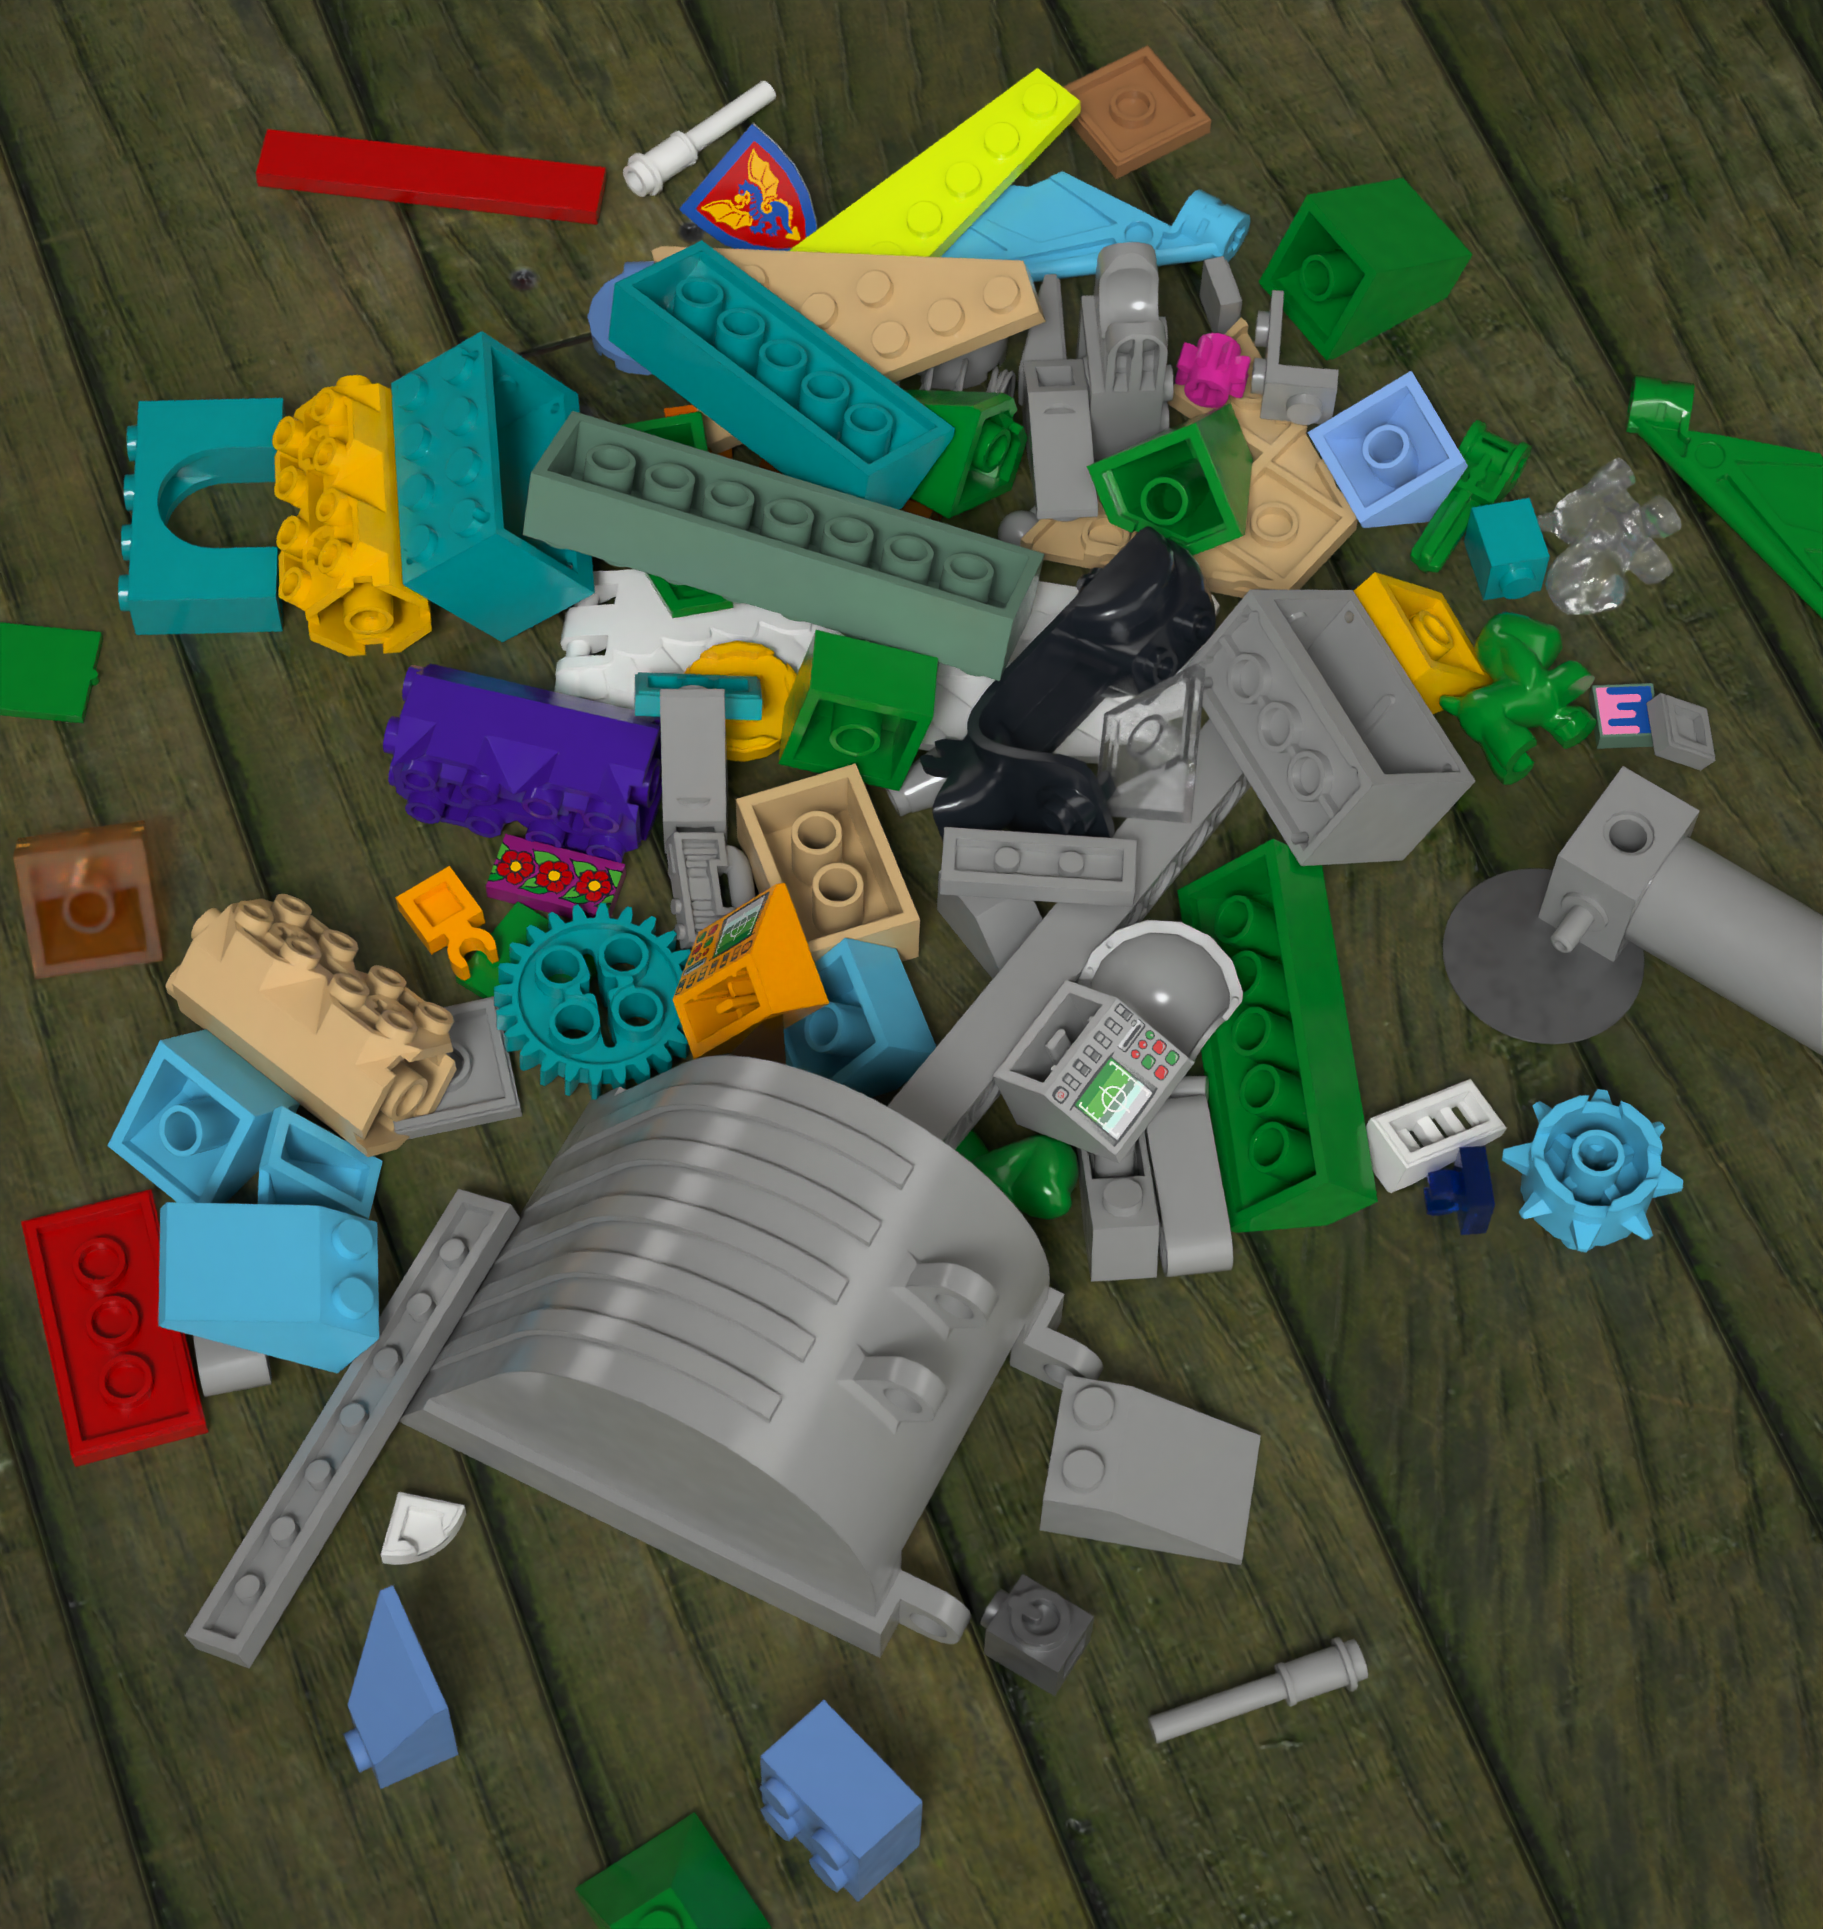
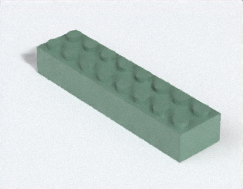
M575 411L571 412L531 472L523 527L524 536L544 541L554 548L570 549L600 558L613 566L639 570L661 577L675 585H688L720 595L730 602L750 604L779 613L792 621H805L838 631L846 637L867 640L893 648L937 657L939 663L958 668L966 674L978 677L984 676L1000 681L1031 615L1045 555L1044 553Z

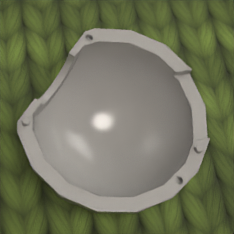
M1144 920L1115 930L1092 951L1078 978V984L1121 1000L1184 1053L1192 1065L1211 1035L1223 1022L1229 1019L1243 999V990L1233 961L1211 936L1182 922Z

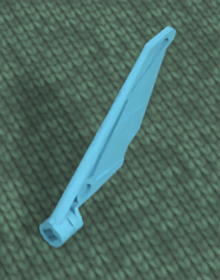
M1062 171L1029 187L1010 185L941 257L1024 261L1029 269L1033 282L1043 281L1044 276L1047 274H1057V278L1060 279L1096 274L1099 252L1106 246L1125 242H1140L1152 245L1156 253L1157 266L1204 261L1224 256V259L1229 262L1241 247L1249 230L1251 219L1250 215L1229 204H1223L1220 199L1199 189L1191 194L1172 226H1169L1153 216Z

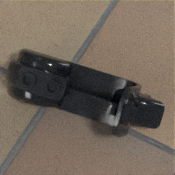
M1147 526L1141 529L1005 669L1000 681L995 680L986 689L971 710L967 721L968 733L964 739L935 741V748L941 758H935L933 755H922L920 757V763L926 774L947 778L935 798L932 811L933 819L942 841L944 839V827L999 831L1006 828L1013 832L1113 838L1114 823L1106 803L1114 795L1116 789L1111 773L1104 770L1096 778L1092 770L1087 767L1086 762L1053 752L1106 697L1133 696L1143 701L1151 700L1213 635L1216 623L1214 602L1201 566L1184 547L1169 538H1164L1163 535L1152 527Z

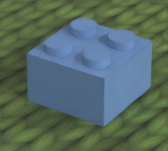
M825 1700L818 1704L760 1756V1790L762 1792V1802L765 1804L761 1808L762 1815L780 1837L790 1841L795 1836L814 1855L809 1859L811 1867L819 1878L833 1891L838 1892L844 1887L859 1902L920 1846L923 1801Z

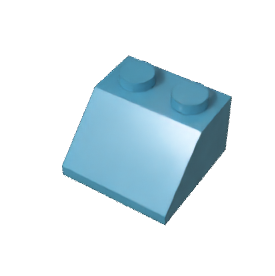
M844 938L815 962L829 1004L784 1029L786 1065L825 1077L872 1098L895 1091L906 1083L934 1051L936 1044L897 949Z
M204 1029L159 1041L107 1146L176 1202L226 1203L259 1171L273 1110L283 1106L296 1113L300 1103L211 1032Z

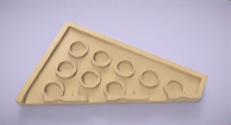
M660 246L651 250L654 261L658 262L687 247ZM713 248L893 383L1046 322L1030 271L1024 261ZM701 412L707 446L714 454L743 444Z

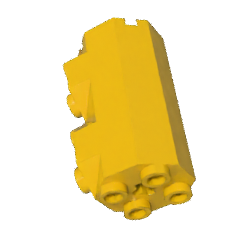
M362 375L344 376L336 382V386L325 387L320 390L317 395L299 407L293 417H284L278 423L273 433L272 444L277 450L274 456L275 496L300 509L297 517L289 516L283 521L277 533L276 544L281 550L278 556V595L280 599L305 611L310 640L346 656L366 655L365 645L383 644V654L400 653L432 631L430 600L404 586L402 580L392 391L390 388L379 383L372 384L367 377Z

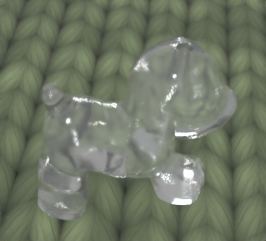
M1619 457L1602 466L1584 487L1564 497L1557 503L1552 512L1537 517L1541 531L1555 533L1562 541L1571 545L1550 563L1545 580V586L1550 599L1558 610L1566 614L1591 615L1618 609L1624 603L1629 591L1624 571L1633 572L1642 582L1648 585L1657 584L1673 573L1669 558L1652 538H1665L1679 531L1682 527L1679 515L1672 504L1660 495H1656L1640 506L1626 490L1636 483L1635 476L1630 466Z

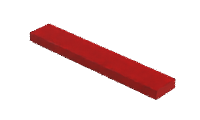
M267 129L256 169L257 184L261 187L593 225L598 224L607 181L606 167Z

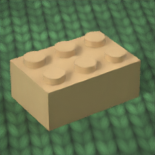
M856 763L736 799L737 839L743 853L749 860L758 892L761 894L775 884H786L814 963L844 938L896 948L902 962L919 957L920 918Z

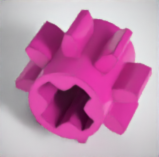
M1208 333L1199 338L1197 346L1189 343L1182 345L1176 366L1178 371L1175 383L1185 385V395L1191 402L1206 408L1221 407L1227 402L1229 394L1240 399L1243 397L1249 376L1247 372L1251 359L1247 356H1240V345L1233 338L1220 333Z

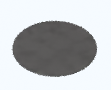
M1536 868L1518 869L1493 876L1475 886L1460 900L1451 913L1443 939V959L1449 981L1458 997L1475 1016L1495 1030L1513 1038L1539 1044H1565L1593 1037L1619 1021L1635 1001L1644 976L1643 949L1629 941L1614 962L1580 942L1577 943L1572 952L1563 953L1558 951L1551 943V936L1557 928L1538 918L1553 870Z

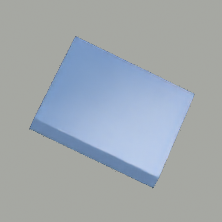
M1412 371L1308 432L1362 528L1430 522L1468 467Z

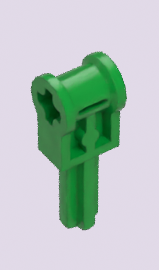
M1478 419L1472 424L1458 449L1468 467L1442 502L1410 552V560L1418 566V570L1426 574L1441 571L1467 530L1471 508L1503 502L1520 478L1530 457L1532 445L1523 441L1516 445L1487 431V424Z

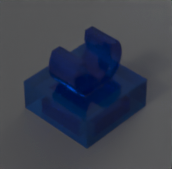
M1460 1147L1453 1170H1437L1428 1173L1429 1187L1423 1189L1427 1215L1439 1216L1457 1211L1460 1235L1483 1234L1487 1232L1495 1207L1486 1147Z

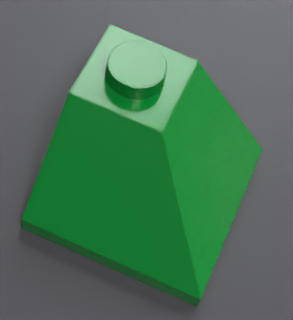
M695 1812L575 1888V1893L599 1929H772Z

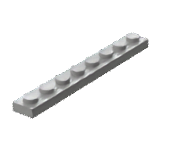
M460 1189L456 1191L379 1317V1339L352 1361L186 1632L185 1637L196 1649L250 1669L518 1224L520 1217L511 1204Z

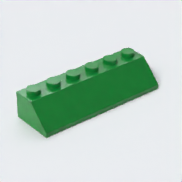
M1273 838L1177 890L1182 923L1213 938L1233 961L1243 990V999L1229 1019L1216 1029L1201 1049L1204 1075L1208 1077L1209 1082L1208 1102L1230 1230L1234 1233L1327 1226L1378 1202L1322 865L1300 866L1289 846Z

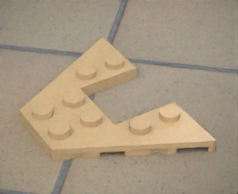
M1240 318L1224 335L1233 338L1240 345V356L1250 357L1251 362L1247 372L1249 376L1243 397L1240 399L1229 394L1228 400L1224 405L1231 403L1254 461L1252 463L1246 531L1244 536L1196 554L1193 558L1201 566L1210 592L1243 598L1250 589L1300 590L1356 531L1358 519L1343 493L1337 488L1335 479L1324 460L1320 459L1306 435L1307 425H1300L1291 421L1260 419L1262 394H1251V381L1254 358L1262 357L1248 334V323L1243 318ZM1176 383L1173 385V400L1168 401V405L1189 419L1216 409L1202 407L1191 402L1185 395V385H1178ZM1097 493L1098 517H1079L1073 521L1040 519L1021 538L1020 547L1044 553L1043 560L1089 569L1104 568L1138 532L1131 533L1109 523Z

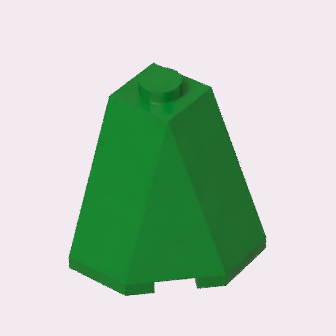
M904 390L955 428L953 439L910 498L949 519L1012 490L1028 439L1024 427L1014 422L1012 418L1017 411L1014 398L1005 393Z
M1231 403L1177 424L1087 466L1109 523L1128 532H1139L1147 526L1152 527L1163 535L1164 538H1169L1184 547L1192 556L1245 535L1253 457Z

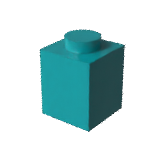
M1530 498L1472 507L1464 544L1483 601L1501 597L1519 599L1532 592L1541 591L1550 556Z

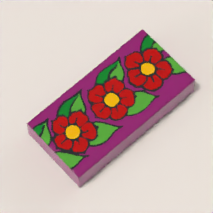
M505 834L486 884V893L489 898L516 904L518 901L528 908L548 913L554 912L559 916L571 919L573 905L579 904L587 918H595L599 904L606 903L609 918H611L626 878V865Z

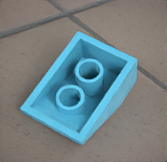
M167 1202L160 1208L158 1326L338 1374L379 1339L377 1222L320 1205Z

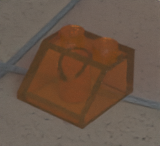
M145 820L17 839L13 859L35 979L163 961L155 878Z

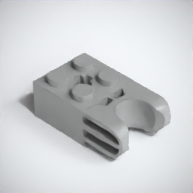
M1125 242L1104 247L1097 257L1094 295L1081 296L1076 359L1083 360L1087 382L1094 463L1169 428L1167 401L1173 400L1172 366L1166 365L1168 355L1167 322L1165 316L1159 317L1158 315L1159 276L1155 249L1152 245L1146 243Z

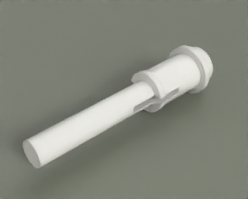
M761 81L685 134L675 131L669 138L644 155L641 153L633 154L628 159V165L623 169L624 179L629 188L640 197H644L647 194L650 196L659 194L663 189L664 182L686 167L696 163L695 160L698 159L697 153L773 102L776 95L772 86L766 81Z

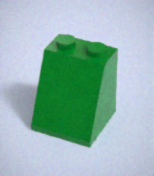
M1397 178L1307 194L1258 283L1270 296L1272 295V290L1284 291V313L1327 361L1345 354L1446 299L1473 254L1404 178Z

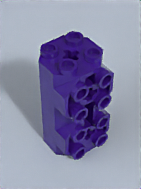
M431 663L426 667L411 665L408 668L402 689V699L405 703L400 717L391 716L387 723L383 740L384 753L394 755L389 770V785L395 786L396 793L407 800L405 811L411 817L428 824L445 822L466 827L475 834L488 838L499 836L504 824L518 821L528 828L525 835L527 841H536L619 863L622 862L625 852L638 849L642 845L641 840H646L650 836L662 800L660 717L635 716V710Z

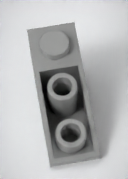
M1083 360L1023 361L1022 423L1028 437L1026 449L1037 519L1073 521L1079 517H1098L1097 491L1087 469L1088 465L1094 463L1088 388Z
M687 685L679 689H660L665 853V842L673 832H724L725 844L728 845L725 689H707L699 685Z
M1144 1131L1120 1164L1076 1147L1077 1161L1080 1168L1079 1185L1083 1230L1091 1282L1156 1278L1160 1224Z

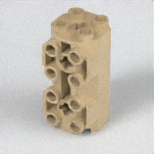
M279 894L274 902L261 898L232 903L223 912L217 908L207 910L194 924L191 932L193 940L181 965L173 971L166 983L167 993L177 1000L180 1011L201 1028L211 1032L365 1156L371 1157L397 1150L410 1136L394 1132L393 1121L399 1122L404 1119L434 1113L457 1070L455 1060L446 1054L453 1052L449 1031L454 1023L452 1014L437 1004L425 1002L405 987L407 984L406 980L392 969L375 965L370 968L368 974L356 970L353 959L359 949L357 942L350 936L337 930H331L311 915L312 909L299 898L287 894Z

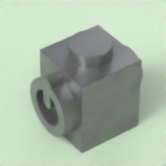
M1022 1574L1012 1591L1008 1593L1000 1589L984 1612L980 1625L987 1628L984 1654L1055 1696L1091 1640L1094 1616Z

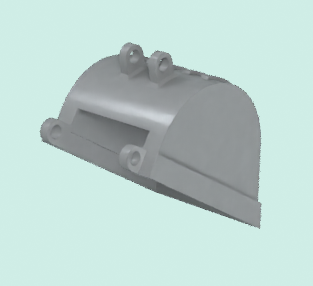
M729 1055L702 1057L685 1062L628 1090L618 1087L599 1096L597 1100H590L519 1215L520 1220L398 1422L879 1658L883 1654L898 1624H902L938 1642L957 1644L972 1617L970 1611L954 1596L902 1571L901 1557L904 1545L1010 1350V1366L1061 1390L1063 1389L1065 1375L1098 1380L1103 1370L1102 1361L1093 1351L1076 1340L1056 1332L1062 1319L1064 1294L1049 1287V1265L1044 1249L1025 1217L1011 1200L977 1167L923 1127L856 1090L825 1077L781 1063Z

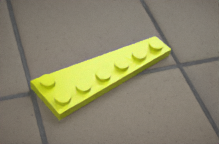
M1035 69L789 251L941 257L1081 113V101L1040 69Z

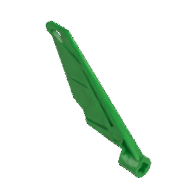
M1635 375L1626 414V432L1638 434L1823 620V457L1821 453L1689 430V423L1694 399V384L1673 380L1665 382L1660 378Z

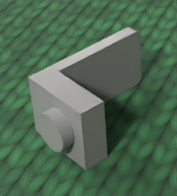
M1272 290L1269 311L1258 310L1254 346L1265 347V359L1254 358L1251 381V394H1262L1260 419L1291 421L1300 425L1322 424L1333 417L1339 370L1279 364L1284 291Z

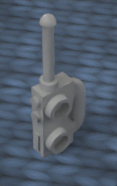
M673 832L665 842L668 875L671 879L673 892L671 912L676 914L677 924L674 931L677 933L676 940L680 941L681 950L690 949L691 951L699 931L756 897L753 873L749 860L741 850L735 846L725 844L724 832ZM723 873L727 874L732 907H723L718 876H721ZM727 1053V1054H722V1055H716V1056H726V1055H728V1053Z

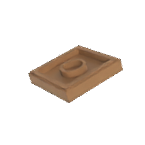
M1148 45L1063 87L1081 101V113L1070 125L1115 179L1210 133L1211 119Z

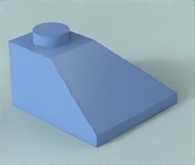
M393 1585L381 1590L379 1593L348 1701V1709L354 1729L343 1733L358 1772L360 1773L372 1768L380 1789L459 1755L448 1707Z

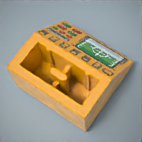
M785 883L775 884L698 932L672 999L694 1059L731 1053L764 1020L783 1014L784 1029L829 1004Z

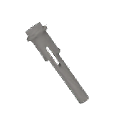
M1340 1637L1331 1639V1647L1286 1663H1277L1275 1665V1674L1147 1717L1152 1736L1156 1744L1284 1699L1288 1706L1291 1707L1302 1700L1344 1686L1350 1692L1357 1690V1682L1368 1679L1367 1666L1361 1649L1355 1639L1343 1642Z

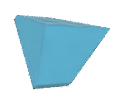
M283 1106L277 1107L273 1110L259 1166L258 1204L320 1205L369 1219L383 1161L375 1156H365L344 1139Z

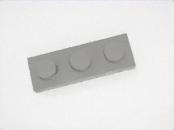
M944 827L940 894L1133 907L1137 840Z

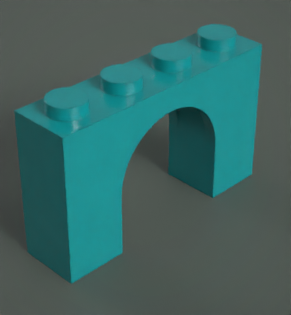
M283 398L138 401L137 425H128L127 427L128 459L130 462L135 461V472L124 477L125 507L127 511H132V524H123L121 528L122 556L124 561H130L129 575H119L118 579L120 610L130 611L136 635L283 632L284 600L280 599L278 595V547H200L179 539L167 528L169 518L175 508L186 497L202 488L224 483L275 482L274 456L277 450L273 447L272 437L278 423L286 417Z

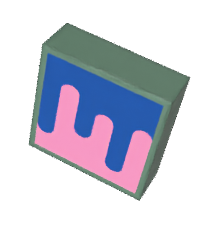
M1653 683L1592 685L1589 701L1591 714L1597 720L1594 728L1597 749L1654 747L1647 709V702L1655 697Z

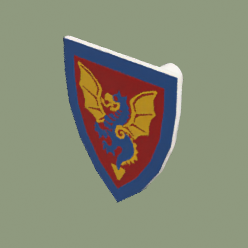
M752 123L679 208L681 212L702 230L724 245L734 249L789 251L817 230V220L810 193L796 165L778 144L755 123Z

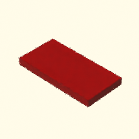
M149 1189L21 1221L70 1453L75 1467L208 1433L186 1333L158 1326L160 1221L152 1190Z

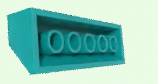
M702 240L614 284L608 340L786 476L900 510L953 439L955 431L953 426Z

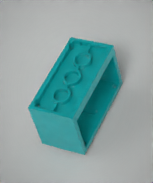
M483 331L391 383L403 585L501 642L595 594L592 556L570 549L554 548L544 541L523 535L531 472L571 412L580 413L578 394Z

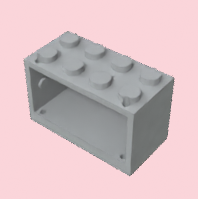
M1250 589L1182 671L1186 681L1300 866L1402 861L1475 782L1470 771L1353 590Z

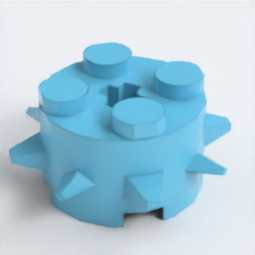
M1597 1089L1591 1101H1588L1589 1095H1580L1557 1104L1553 1109L1541 1101L1536 1102L1533 1105V1109L1539 1126L1533 1142L1505 1148L1502 1154L1503 1162L1522 1173L1520 1191L1525 1204L1519 1211L1520 1216L1523 1219L1534 1218L1552 1236L1561 1239L1568 1249L1585 1253L1595 1246H1606L1626 1238L1632 1232L1644 1240L1650 1239L1653 1233L1646 1213L1652 1198L1681 1192L1683 1188V1179L1661 1166L1663 1148L1660 1135L1665 1130L1663 1123L1660 1121L1651 1123L1648 1118L1632 1105L1620 1101L1619 1107L1612 1105L1608 1091Z

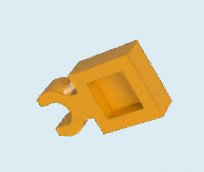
M450 866L395 897L400 913L431 955L448 946L447 952L452 971L461 980L465 981L471 977L468 964L464 959L467 953L481 951L492 964L499 961L494 938L486 930L478 928L485 924L483 910Z

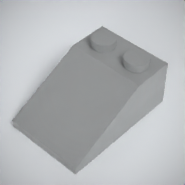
M1065 1375L1043 1498L1040 1530L1241 1565L1261 1436L1133 1386Z

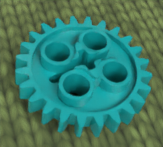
M606 903L599 904L595 918H587L579 904L573 905L572 921L564 923L557 914L551 912L548 914L549 931L546 933L532 925L526 927L528 946L514 942L510 944L509 956L511 963L499 964L498 980L502 985L494 987V1006L499 1007L496 1010L497 1030L506 1031L504 1033V1042L507 1052L521 1050L520 1069L526 1071L540 1064L541 1085H548L557 1076L563 1077L565 1095L570 1096L576 1090L579 1083H587L591 1099L597 1100L602 1084H611L613 1090L618 1087L625 1089L626 1080L633 1078L639 1085L650 1079V1069L652 1068L660 1074L672 1069L671 1055L686 1059L689 1045L672 999L691 951L687 949L674 952L677 938L675 931H670L656 937V918L651 916L640 926L632 924V907L628 906L622 911L618 919L609 918ZM585 954H590L594 958L599 994L603 1006L608 1007L607 1025L615 1044L614 1047H607L603 1042L596 997L590 994V974L583 958ZM617 963H628L636 968L629 971H618L610 966ZM555 974H566L574 979L566 983H554L547 978ZM632 1017H641L647 1019L650 1023L634 1027L624 1021ZM570 1029H578L584 1031L587 1035L579 1039H570L564 1037L561 1033Z

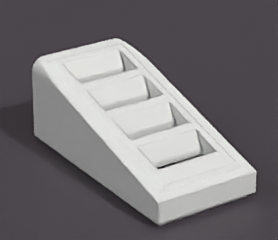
M1471 1079L1372 1117L1366 1125L1373 1172L1389 1193L1420 1181L1499 1138L1507 1129ZM1457 1106L1472 1128L1466 1130L1451 1109ZM1432 1119L1437 1121L1448 1138H1444ZM1412 1130L1424 1146L1423 1148H1420L1409 1131Z

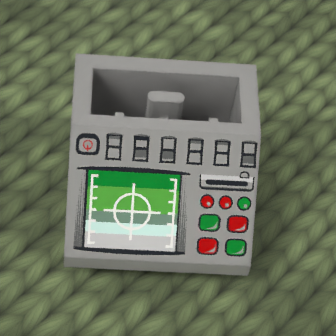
M1065 980L993 1074V1078L1018 1125L1120 1164L1192 1067V1064L1184 1053L1118 998Z

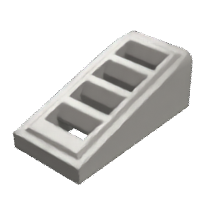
M1057 274L1045 275L1039 290L1038 299L1046 322L1029 328L1018 377V403L1022 406L1023 361L1067 359L1060 278H1057Z

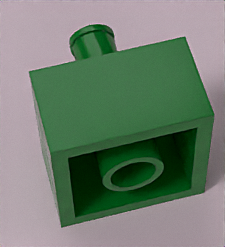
M815 630L784 706L778 764L822 774L856 763L864 784L900 791L933 719L938 658Z

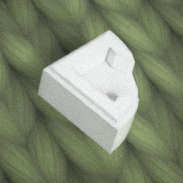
M398 1492L381 1551L382 1562L398 1565L410 1564L429 1558L442 1550L460 1530L466 1516L465 1505Z

